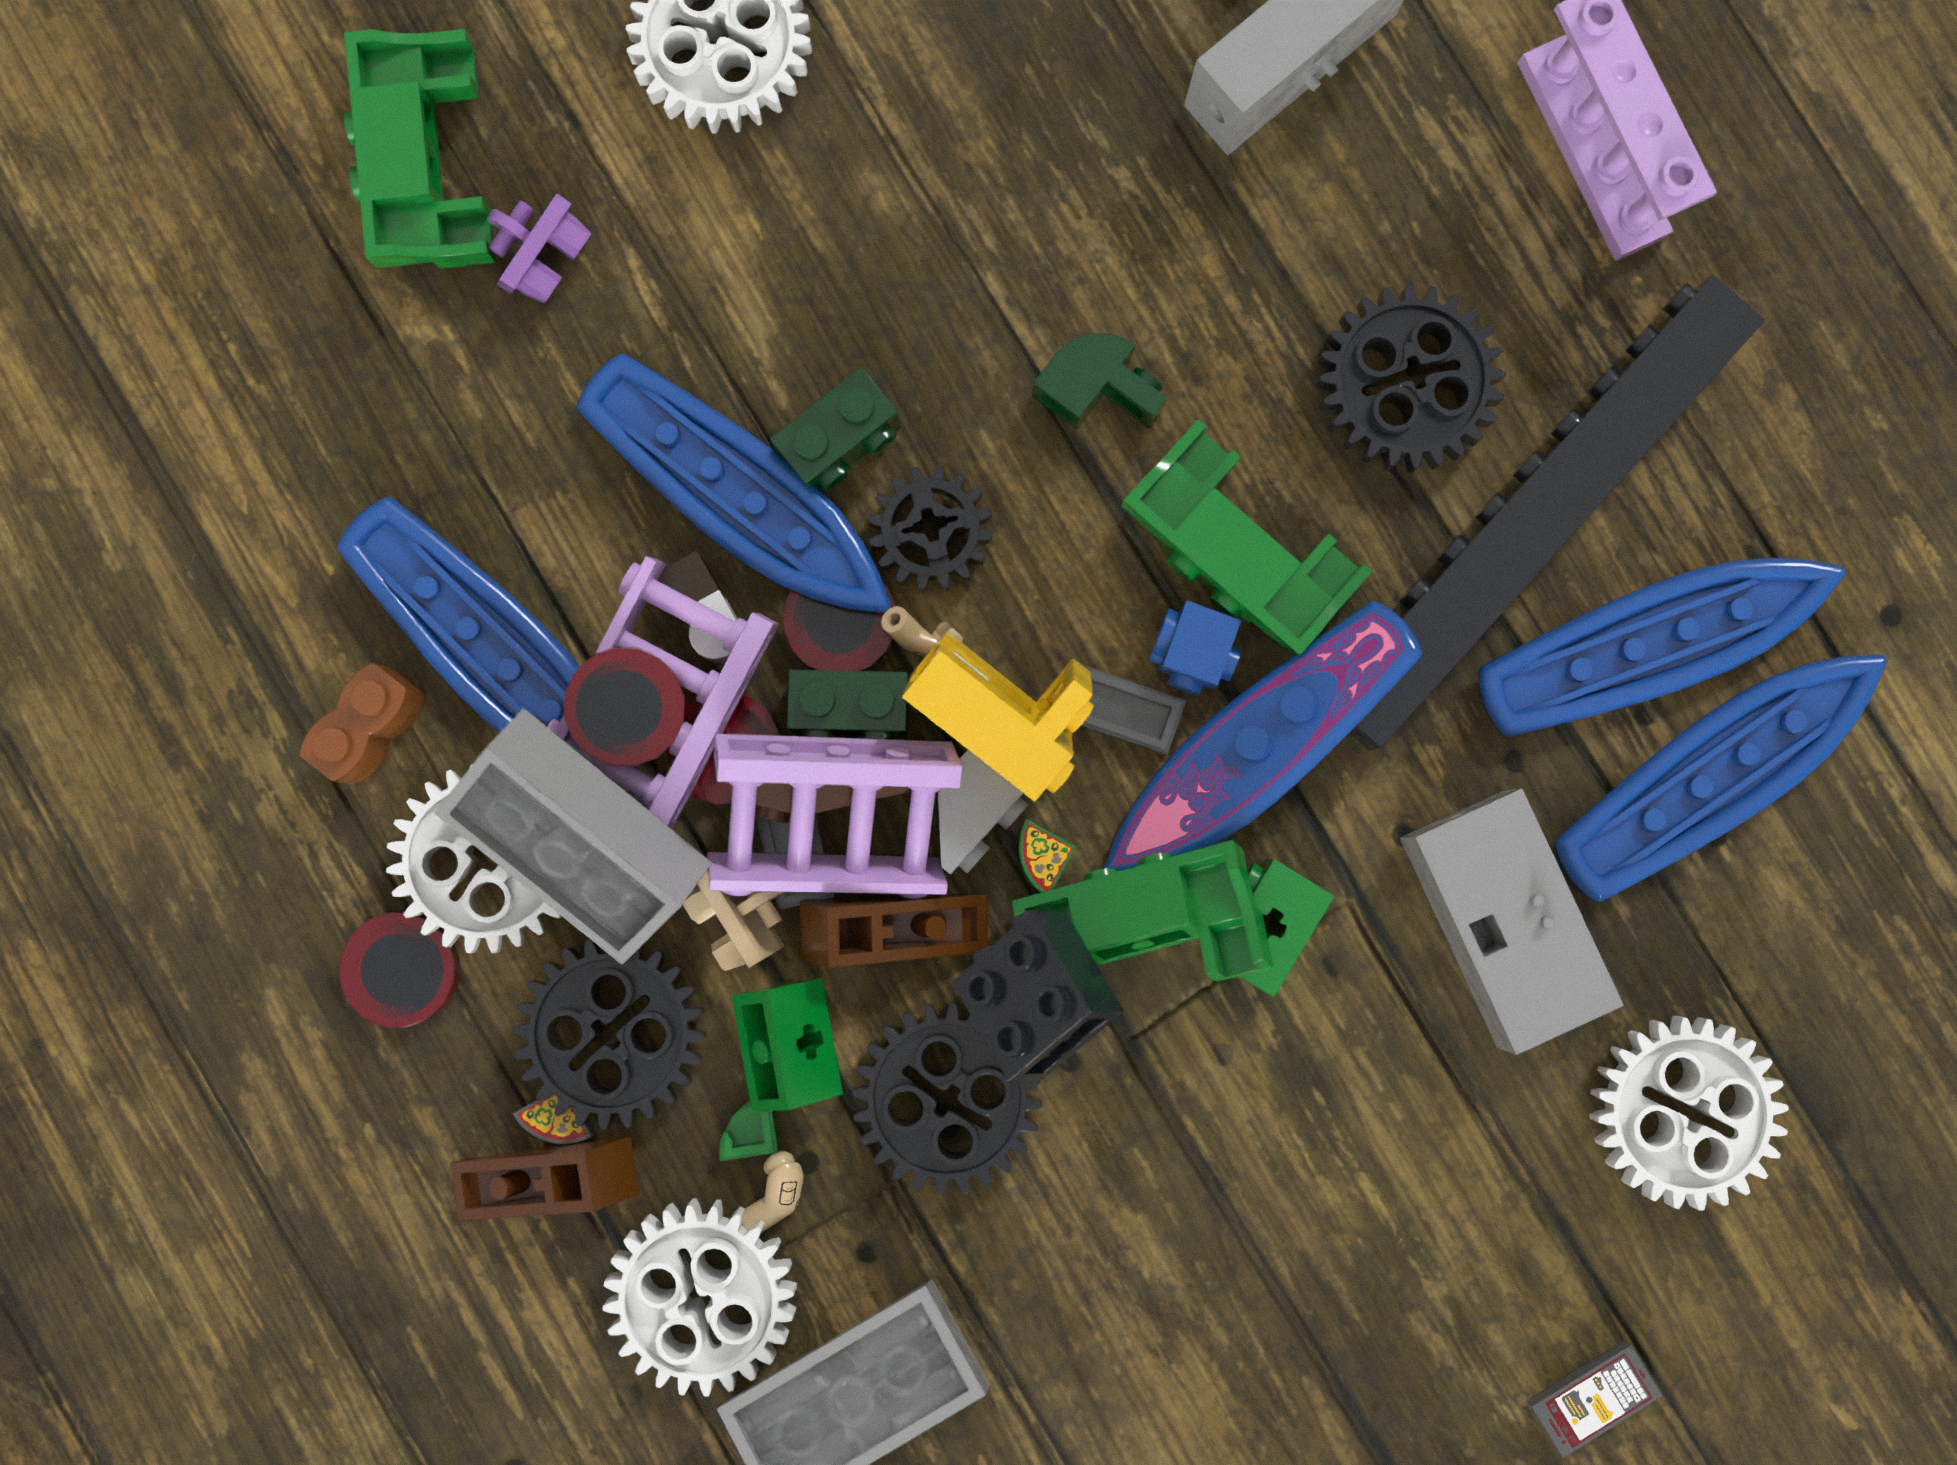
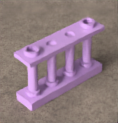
M1566 0L1557 4L1554 8L1566 35L1524 53L1517 64L1616 262L1667 238L1673 232L1667 217L1714 196L1717 191L1622 1Z
M646 556L641 565L634 562L626 572L618 590V593L624 596V599L596 653L614 646L639 647L661 658L676 673L680 686L697 694L696 701L703 704L694 724L691 725L684 722L674 743L670 745L669 753L676 756V759L667 776L665 777L658 773L654 778L633 766H611L590 757L572 739L564 715L561 721L553 719L547 728L618 786L643 798L642 805L649 808L653 815L670 829H673L714 751L715 734H722L779 623L755 612L751 613L748 621L738 618L735 622L657 581L666 564L656 558ZM648 602L724 642L723 649L729 651L730 655L721 673L711 670L707 674L633 635L631 631L645 604Z
M715 734L714 760L717 781L729 782L733 785L728 853L707 852V859L712 862L707 869L710 891H723L734 896H744L754 891L899 894L911 899L924 898L928 894H947L948 883L939 857H928L935 792L940 791L941 788H960L962 765L952 742ZM763 783H789L793 786L787 854L752 853L757 787ZM823 784L849 785L853 788L846 855L811 854L817 789L822 787ZM883 786L908 787L912 790L904 856H870L876 791Z

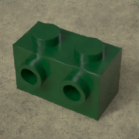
M860 367L771 437L770 440L776 452L783 457L808 489L816 485L820 490L824 489L827 492L843 482L852 472L850 467L867 453L870 456H874L885 449L896 438L897 433L895 431L901 426L898 411L866 371Z
M789 670L787 728L794 733H802V737L837 738V734H860V739L895 740V735H908L909 702L902 698L909 676L907 672Z

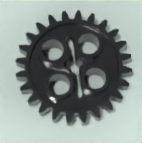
M1407 284L1397 301L1392 291L1387 287L1378 296V307L1365 296L1357 305L1359 317L1346 311L1338 321L1344 332L1332 330L1327 336L1326 343L1335 351L1323 352L1318 358L1317 363L1331 370V372L1320 375L1315 382V387L1331 390L1332 394L1323 399L1319 408L1320 410L1327 411L1336 410L1338 416L1328 427L1330 431L1346 427L1351 432L1343 445L1345 449L1353 447L1358 442L1366 445L1363 452V462L1367 463L1379 452L1384 454L1383 463L1384 470L1390 471L1396 465L1399 458H1404L1408 473H1414L1420 467L1422 457L1425 458L1428 466L1435 470L1443 464V451L1453 461L1457 460L1465 454L1462 441L1470 446H1475L1483 438L1477 426L1488 428L1497 419L1486 407L1497 406L1504 400V394L1490 388L1491 385L1499 383L1506 377V371L1490 368V363L1503 351L1502 348L1498 347L1485 348L1483 341L1493 331L1491 326L1483 327L1476 331L1471 326L1478 313L1476 308L1467 311L1462 316L1455 312L1459 296L1454 294L1444 305L1438 304L1437 289L1431 286L1422 300H1418L1413 285ZM1426 333L1435 337L1440 344V355L1425 353L1418 344L1417 335ZM1366 349L1379 351L1386 360L1387 369L1384 371L1370 369L1363 361L1362 351ZM1455 362L1458 365L1457 371L1450 370L1429 374L1416 388L1412 381H1405L1371 396H1365L1362 393V388L1364 387L1370 388L1392 384L1404 371H1406L1408 377H1416L1430 372L1443 364ZM1435 387H1445L1454 393L1457 398V408L1455 410L1445 409L1437 403L1434 394ZM1387 402L1395 404L1403 414V424L1400 426L1387 424L1379 413V405Z
M592 940L585 941V958H582L572 947L565 948L562 952L566 967L562 968L553 961L545 962L542 966L550 980L547 983L540 980L529 981L527 983L528 988L538 998L535 1002L518 1003L516 1007L522 1013L530 1016L529 1023L512 1029V1033L527 1037L529 1042L528 1046L514 1053L515 1058H532L534 1064L522 1076L523 1081L534 1080L540 1077L545 1084L539 1090L536 1099L540 1101L552 1094L559 1097L554 1112L556 1116L562 1115L571 1106L577 1108V1126H583L593 1113H597L600 1129L606 1130L611 1127L614 1115L619 1113L622 1123L628 1128L635 1124L636 1108L638 1107L648 1119L654 1118L658 1115L655 1097L672 1105L678 1098L670 1084L674 1082L679 1085L688 1086L693 1081L690 1074L682 1068L684 1063L699 1064L703 1059L702 1055L689 1048L690 1042H696L707 1037V1032L691 1027V1020L705 1013V1009L703 1007H687L685 1001L697 990L696 985L678 988L675 982L680 977L684 968L680 965L666 972L663 971L661 966L664 961L665 952L659 950L648 960L643 959L644 944L623 965L607 952L602 953L600 946ZM609 974L620 978L626 988L625 1000L618 1007L607 1005L600 997V983ZM642 995L649 996L650 1003L617 1032L616 1036L621 1044L613 1041L600 1047L579 1070L572 1069V1060L604 1033L605 1029L600 1023L601 1021L607 1024L621 1018ZM564 1015L572 1016L581 1025L582 1037L575 1047L566 1046L557 1037V1023ZM643 1019H656L665 1028L666 1038L660 1049H650L641 1043L638 1029ZM600 1059L613 1060L620 1067L622 1080L617 1089H607L598 1083L595 1069Z
M951 1001L946 1017H938L933 1004L927 1003L925 1020L918 1022L915 1016L907 1010L903 1013L905 1030L900 1032L894 1026L887 1023L883 1027V1031L889 1044L884 1046L871 1041L867 1046L870 1054L877 1059L876 1064L859 1063L856 1069L859 1074L870 1080L869 1084L854 1087L852 1090V1096L868 1101V1106L857 1110L853 1115L854 1121L871 1122L872 1125L862 1135L861 1142L862 1144L880 1142L882 1147L874 1159L877 1165L891 1157L897 1161L892 1179L895 1181L901 1178L908 1170L914 1172L915 1191L919 1192L927 1178H932L936 1180L938 1195L943 1196L947 1189L948 1180L956 1179L962 1193L968 1194L969 1176L975 1174L988 1187L992 1185L989 1167L995 1164L1001 1170L1009 1173L1012 1171V1166L1006 1155L1008 1150L1010 1149L1024 1155L1028 1151L1027 1145L1018 1135L1020 1131L1028 1133L1037 1132L1038 1124L1025 1116L1026 1111L1042 1108V1099L1027 1095L1026 1090L1041 1083V1080L1008 1082L971 1014L969 1013L967 1019L959 1018L956 1001ZM935 1041L945 1042L955 1051V1063L950 1069L945 1071H934L925 1064L923 1050ZM906 1066L914 1068L940 1090L945 1091L951 1084L959 1088L958 1101L974 1112L990 1119L992 1122L991 1127L988 1129L982 1128L954 1105L949 1104L944 1111L936 1107L937 1094L921 1083L905 1076L903 1069ZM982 1075H994L1005 1086L1002 1097L992 1104L979 1102L971 1092L973 1082ZM902 1091L913 1092L921 1099L923 1111L917 1118L912 1120L898 1118L891 1109V1098ZM959 1124L970 1131L973 1139L966 1150L950 1152L941 1145L939 1141L940 1132L946 1126Z

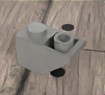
M967 750L959 759L962 765L960 788H941L938 791L941 867L949 874L958 866L968 873L990 849L982 841L996 823L1007 830L1029 805L1021 798L1022 791L970 750Z

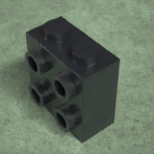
M1033 909L1015 917L1008 924L1007 929L1009 932L994 945L984 947L972 955L968 961L970 966L952 981L1008 1082L1043 1080L1124 1012L1066 913L1041 912Z

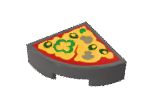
M555 1094L540 1101L536 1100L513 1113L516 1120L527 1132L546 1142L571 1144L586 1140L595 1135L589 1121L583 1126L576 1125L577 1108L573 1106L560 1116L554 1115L555 1107L559 1100V1097Z

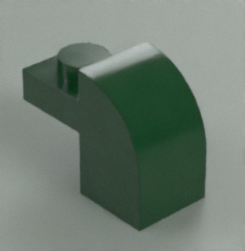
M1107 333L1084 335L1064 345L1033 382L1032 397L1075 430L1079 428L1103 395L1148 429L1163 411L1168 399L1161 393L1163 387L1160 382L1150 373L1138 367L1134 371L1126 367L1132 358L1135 344L1123 337Z

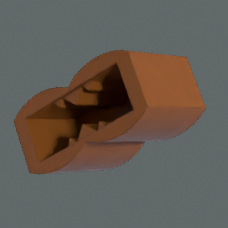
M376 663L362 668L348 681L342 690L337 710L323 716L309 730L302 743L300 757L332 782L356 784L363 781L375 772L383 762L389 749L390 739L405 732L416 721L423 709L426 693L395 669Z

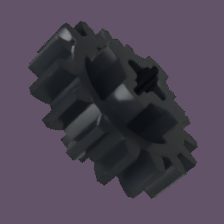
M942 466L935 467L930 479H924L920 469L914 467L912 468L913 482L905 485L902 480L894 476L891 479L895 494L889 497L878 493L875 497L876 503L884 512L883 515H869V526L881 530V534L869 539L872 550L886 549L887 553L882 556L878 563L883 571L895 565L899 568L896 576V582L899 585H904L913 576L917 578L919 592H926L930 580H938L943 592L949 591V576L956 574L961 580L967 582L970 580V573L966 566L968 562L983 565L986 561V556L977 546L978 544L992 543L993 533L980 529V525L992 519L991 510H976L975 506L982 498V491L977 488L965 493L963 491L965 475L962 473L957 474L951 482L944 481ZM933 493L944 495L954 500L960 507L948 509L934 500ZM912 499L914 507L907 519L897 522L896 526H893L899 509ZM926 518H933L936 526L946 525V527L939 529V539L934 542H928L925 533L915 534L923 529L922 520ZM965 533H969L963 550L953 560L949 561L947 551L955 538L963 537ZM913 549L928 559L929 566H922L911 562L899 550L907 551Z

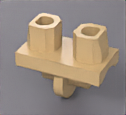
M706 870L683 903L684 908L693 921L701 924L717 915L728 933L711 944L712 954L724 971L744 964L750 968L785 947L773 927L782 918L771 900L783 892L754 891L748 895L734 896L723 891H710L708 870Z

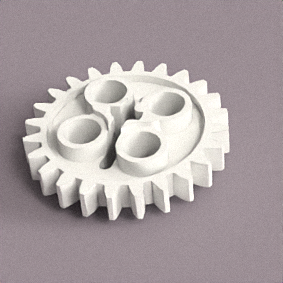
M648 0V3H631V10L639 23L626 25V32L630 41L636 43L627 48V53L632 64L639 65L634 70L640 86L649 85L646 92L653 105L665 100L664 110L669 119H674L685 110V120L689 129L693 130L698 125L700 119L705 117L712 134H717L722 119H729L732 128L737 133L741 130V116L747 114L759 126L762 124L760 108L766 105L777 113L782 111L777 95L779 92L796 96V84L790 75L806 76L808 73L806 61L800 57L812 54L810 38L804 35L811 31L808 14L800 13L804 9L803 0H714L713 5L703 11L690 9L697 0ZM753 16H764L768 19L767 23L758 29H747L743 26L745 21ZM675 22H681L687 25H677L672 27L673 23ZM689 49L696 52L693 59L687 63L677 64L671 62L674 54L680 50ZM767 52L764 57H758L753 54ZM743 67L750 70L747 77L741 81L729 82L724 79L726 73L732 68Z
M452 770L446 771L447 789L442 790L428 781L424 784L430 798L426 804L410 798L407 800L408 806L416 814L414 820L411 822L395 819L394 825L407 835L405 841L387 843L388 849L402 854V862L387 867L386 871L394 875H404L405 883L398 886L392 892L393 897L411 896L414 900L403 914L406 918H413L423 913L427 916L420 932L423 935H430L439 927L444 928L442 946L451 947L460 935L464 936L466 953H475L481 938H486L491 953L500 952L502 935H507L516 947L523 946L524 935L522 928L527 926L534 933L542 935L545 933V928L540 916L546 913L549 916L561 918V915L499 865H497L494 871L484 868L479 870L467 886L462 897L458 901L451 899V892L473 871L479 860L473 855L477 847L434 814L461 780L456 772ZM448 847L456 854L458 866L454 875L449 879L441 881L436 879L431 873L429 867L430 859L438 849ZM494 883L503 890L505 902L500 912L489 917L478 910L475 900L478 890L483 885Z
M1672 1016L1669 1031L1663 1022L1651 1020L1649 1021V1039L1642 1033L1631 1030L1628 1032V1037L1633 1047L1632 1050L1627 1051L1615 1046L1611 1047V1053L1619 1062L1616 1069L1603 1066L1598 1067L1597 1071L1610 1082L1608 1088L1591 1089L1590 1092L1594 1097L1605 1101V1109L1589 1114L1591 1120L1607 1125V1130L1594 1138L1595 1143L1603 1147H1615L1605 1160L1606 1164L1614 1169L1627 1167L1621 1181L1633 1188L1642 1184L1641 1195L1656 1201L1663 1194L1664 1203L1676 1209H1680L1686 1197L1689 1206L1700 1211L1705 1209L1708 1194L1714 1202L1726 1206L1729 1203L1727 1187H1731L1735 1191L1747 1196L1750 1194L1749 1186L1745 1179L1748 1173L1763 1179L1768 1177L1765 1169L1759 1163L1762 1155L1770 1158H1780L1781 1154L1768 1142L1770 1136L1787 1135L1788 1130L1773 1123V1115L1788 1111L1789 1108L1786 1104L1771 1100L1770 1094L1779 1090L1784 1084L1781 1080L1762 1076L1773 1062L1770 1058L1762 1056L1750 1058L1755 1049L1756 1042L1742 1037L1734 1041L1735 1028L1720 1024L1714 1030L1712 1020L1701 1017L1696 1018L1691 1028L1688 1018ZM1679 1058L1683 1066L1682 1078L1677 1084L1669 1087L1665 1079L1666 1067L1672 1060ZM1732 1085L1735 1090V1102L1729 1110L1722 1112L1718 1101L1720 1093L1725 1087ZM1645 1086H1649L1669 1098L1688 1104L1691 1109L1732 1127L1735 1132L1734 1136L1727 1138L1707 1126L1689 1120L1685 1115L1644 1097L1642 1089ZM1655 1111L1659 1121L1658 1129L1652 1137L1643 1139L1640 1133L1641 1121L1645 1115ZM1708 1138L1711 1144L1710 1156L1706 1162L1697 1165L1693 1155L1695 1147L1699 1141Z
M697 1198L691 1199L687 1205L685 1216H681L673 1203L668 1204L663 1211V1224L652 1214L646 1216L641 1223L644 1235L631 1230L623 1240L629 1251L618 1250L611 1259L613 1266L621 1272L610 1273L603 1286L619 1294H615L607 1299L603 1305V1311L620 1314V1317L612 1323L608 1329V1334H626L628 1339L621 1348L619 1355L624 1357L638 1352L642 1358L637 1365L635 1373L640 1375L651 1366L658 1369L656 1377V1387L661 1388L669 1377L673 1376L678 1378L679 1395L686 1393L691 1381H699L704 1397L709 1396L715 1379L718 1378L728 1392L733 1391L737 1382V1371L750 1381L754 1380L759 1370L756 1359L770 1365L776 1355V1350L771 1343L784 1344L787 1339L789 1330L780 1322L792 1321L796 1307L782 1300L794 1296L797 1283L780 1280V1278L789 1272L792 1261L791 1259H773V1255L777 1251L781 1240L777 1237L763 1243L759 1239L765 1224L763 1221L755 1223L748 1230L745 1229L742 1225L745 1208L741 1206L729 1219L723 1217L722 1201L718 1199L708 1214H702ZM681 1248L689 1251L692 1259L690 1266L685 1257L680 1254L679 1250ZM714 1248L724 1251L729 1256L732 1267L725 1270L714 1269L706 1261L704 1251ZM657 1268L667 1270L674 1277L676 1287L673 1289L659 1288L652 1281L650 1270ZM694 1286L699 1296L710 1295L711 1300L707 1308L701 1297L693 1299L690 1297ZM734 1304L743 1306L750 1313L752 1321L742 1325L733 1323L728 1319L724 1308ZM681 1324L689 1327L696 1336V1342L690 1344L680 1343L671 1334L670 1326ZM710 1325L716 1337L721 1340L720 1345H715L709 1335Z

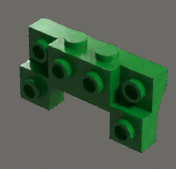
M370 29L344 32L351 110L344 113V125L350 144L355 146L357 166L350 167L349 178L354 198L357 202H360L365 258L375 268L434 262L439 269L496 263L495 253L488 248L493 241L492 225L486 219L491 210L483 197L444 200L435 103L479 98L474 43L466 30L459 29L432 33H394Z
M1197 419L1160 462L1123 500L1121 507L1164 544L1162 549L1169 554L1166 562L1180 577L1190 583L1197 578L1213 593L1209 600L1221 613L1234 618L1240 616L1247 623L1252 621L1289 655L1293 656L1296 654L1300 656L1373 571L1365 564L1357 567L1333 546L1337 540L1329 533L1302 563L1299 562L1216 489L1219 483L1239 462L1241 456L1234 450L1228 454L1204 433L1207 426Z
M1234 840L1172 856L1169 853L1148 855L1141 858L1136 867L1122 871L1112 868L1094 870L1085 874L1084 881L1012 901L1015 917L1033 909L1041 912L1066 913L1097 966L1199 939L1206 975L1216 982L1274 968L1262 911L1254 902L1244 851Z

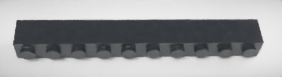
M1711 275L1696 288L1686 283L1665 304L1662 310L1669 317L1656 330L1649 324L1628 345L1625 351L1632 358L1624 367L1618 371L1611 366L1591 386L1588 393L1595 399L1582 413L1573 408L1554 427L1550 434L1557 441L1544 455L1535 450L1513 473L1512 476L1519 481L1514 489L1506 497L1497 492L1476 514L1474 518L1481 525L1468 540L1462 534H1459L1438 556L1436 560L1443 567L1429 582L1423 576L1420 577L1401 597L1399 603L1405 609L1399 616L1413 631L1422 649V656L1350 732L1369 751L1383 747L1763 324L1765 319L1715 275Z

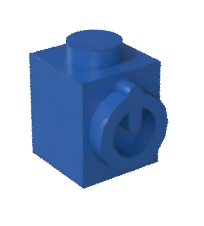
M1188 600L1180 607L1179 612L1168 608L1157 633L1149 661L1160 664L1157 671L1169 675L1167 684L1173 688L1194 695H1200L1202 688L1211 691L1218 686L1220 679L1229 682L1234 673L1241 649L1232 645L1241 620Z

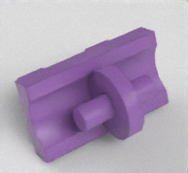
M556 194L531 233L524 226L533 214L534 209L520 200L510 216L496 209L490 212L486 219L499 232L488 248L503 258L513 242L521 245L496 285L510 295L514 289H517L522 294L541 303L547 301L562 277L536 259L545 243L548 242L574 260L592 234L575 216L567 211L571 206L570 202Z

